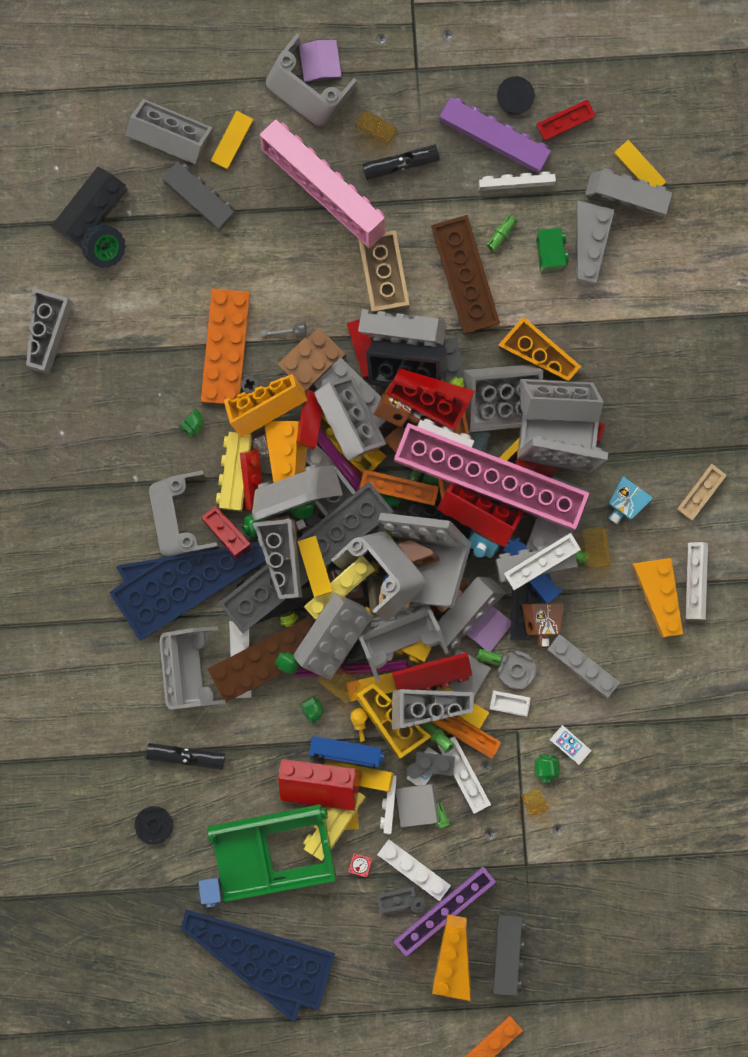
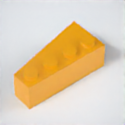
M291 374L270 382V385L267 387L259 386L252 393L246 394L243 392L238 394V398L233 400L227 398L224 400L231 426L243 438L307 401V397L302 385Z
M270 421L265 425L274 483L305 472L307 447L296 443L299 421Z
M667 558L633 563L631 565L638 579L637 581L643 591L661 638L682 635L683 630L672 559Z
M447 914L432 994L471 1000L467 918Z

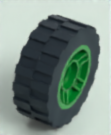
M107 224L94 225L92 228H89L81 242L83 256L87 258V261L100 268H110L112 265H116L122 259L121 257L124 255L126 248L125 238H123L122 233Z

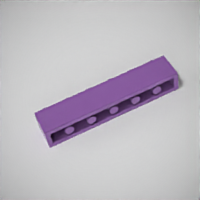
M450 97L440 115V122L537 174L541 172L551 152L546 144L542 142L536 143L532 141L529 135L525 133L519 134L515 132V128L508 124L504 126L498 123L499 120L491 115L487 117L481 114L482 111L474 106L470 108L465 105L463 100L457 97L455 99Z
M482 866L396 937L393 942L405 957L408 956L445 925L447 914L456 916L496 883V881Z

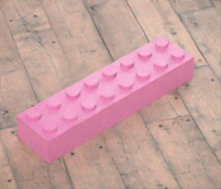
M275 120L260 133L262 151L368 248L374 245L386 233L385 215L379 209L375 210L365 196L361 197L352 184L348 185L343 181L344 178L340 173L332 171L330 165L324 159L320 160L311 147L307 148L298 135L294 136L286 124Z

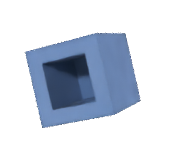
M219 878L199 880L201 904H206V907L218 906L217 902H221Z

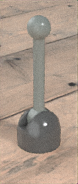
M299 322L294 325L293 329L271 332L263 330L260 335L262 338H266L270 335L293 333L296 337H307L305 322Z

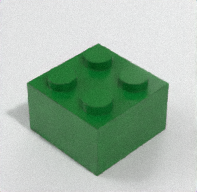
M561 227L538 230L536 243L540 274L563 272L569 262L568 251H564L566 244L565 232H562Z

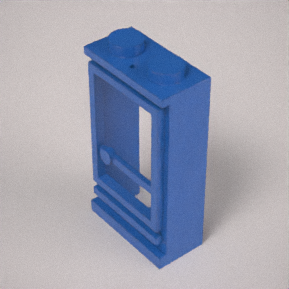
M510 538L501 553H510L511 556L519 555L518 551L527 548L521 541L518 542L519 538L515 540ZM549 574L539 575L527 582L532 584V590L544 604L549 603L562 592L560 587L558 589L555 587V581L551 582L552 578Z
M312 736L310 756H314L316 753L319 754V757L325 755L324 758L372 767L375 764L377 768L379 764H383L384 753L381 752V748Z

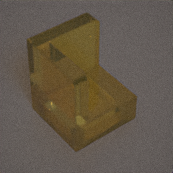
M539 788L520 796L530 817L549 809Z

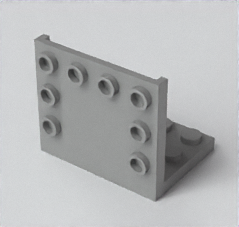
M524 414L522 415L517 454L518 460L591 474L607 461L608 452H604L601 448L596 447L599 422L529 420L525 418Z
M380 513L378 520L384 525V528L392 533V536L398 539L397 544L403 540H412L432 550L440 558L439 561L418 568L424 575L426 584L410 602L454 608L472 543L451 521Z

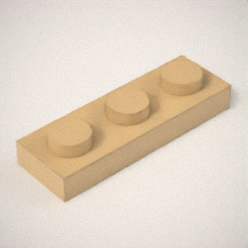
M711 464L676 510L693 521L727 475Z

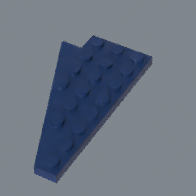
M255 542L250 543L251 548L237 559L225 547L118 565L116 568L125 582L109 593L139 641H142L266 560L260 543Z
M186 909L180 929L291 1021L295 1022L300 1005L319 1010L335 956L334 952Z

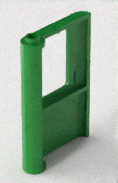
M318 804L208 826V837L210 843L214 845L223 891V902L336 881V871L326 825V819H328L326 807ZM317 825L325 861L321 864L275 872L267 840L268 834Z

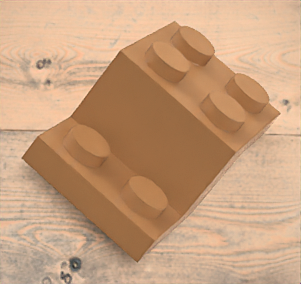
M318 328L308 339L304 338L278 363V366L287 375L293 374L306 392L340 357L343 358L346 354Z

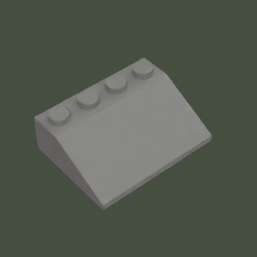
M534 364L464 370V388L475 391L466 408L469 432L521 427L523 412L521 410L520 380H543V370Z

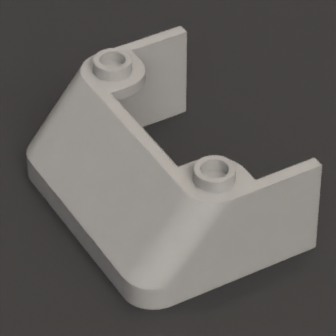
M296 34L278 56L266 78V86L269 91L314 126L324 127L356 89L357 80L353 78L343 92L335 87H328L320 95L291 72L296 66V58L292 53L300 45V36Z
M311 465L305 468V472L272 484L266 482L258 485L259 489L255 490L252 509L254 521L283 517L282 513L322 498L343 495L334 465L325 467Z
M203 470L172 476L153 483L149 488L159 547L165 557L218 548L217 542L198 546L193 534L188 532L179 534L172 496L180 495L185 491V481L204 478Z
M381 531L354 538L331 560L341 569L346 570L368 551L388 573L389 577L382 584V592L387 598L372 611L387 622L425 587L426 579L388 533Z
M410 603L409 608L402 607L387 622L379 616L372 618L359 637L376 682L380 681L376 669L383 667L387 663L388 658L386 654L421 640L425 646L430 647L440 643L445 654L449 653L430 606L426 604Z
M218 626L190 628L166 632L161 635L160 652L165 702L170 710L226 704L225 700L213 701L214 695L211 689L202 685L199 649L204 648L208 642L207 632L217 631Z

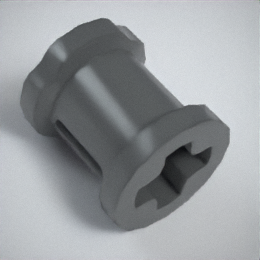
M252 376L245 377L241 382L242 391L246 394L254 392L255 388L259 387L256 378ZM247 382L254 383L252 390L249 388L245 389Z

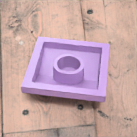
M316 40L299 45L305 83L342 78L336 40Z
M492 607L466 635L482 648H486V651L491 652L511 626V621L496 608Z

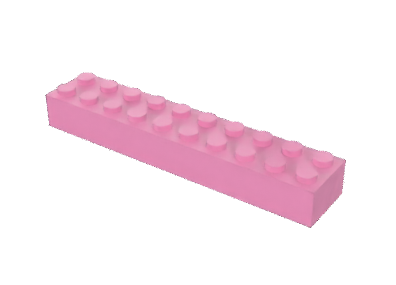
M409 423L394 458L396 463L448 483L456 484L479 495L486 496L573 531L578 525L589 493Z

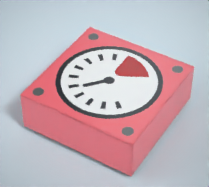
M353 853L348 872L367 877L372 858Z

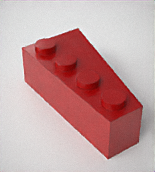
M400 368L386 394L444 426L455 430L475 391Z
M453 483L450 484L437 508L444 515L454 518L460 524L470 527L478 534L486 536L494 543L503 547L506 546L524 513L521 510L514 512L509 509L508 505L503 503L501 505L492 503L491 498L486 496L477 497L475 492Z

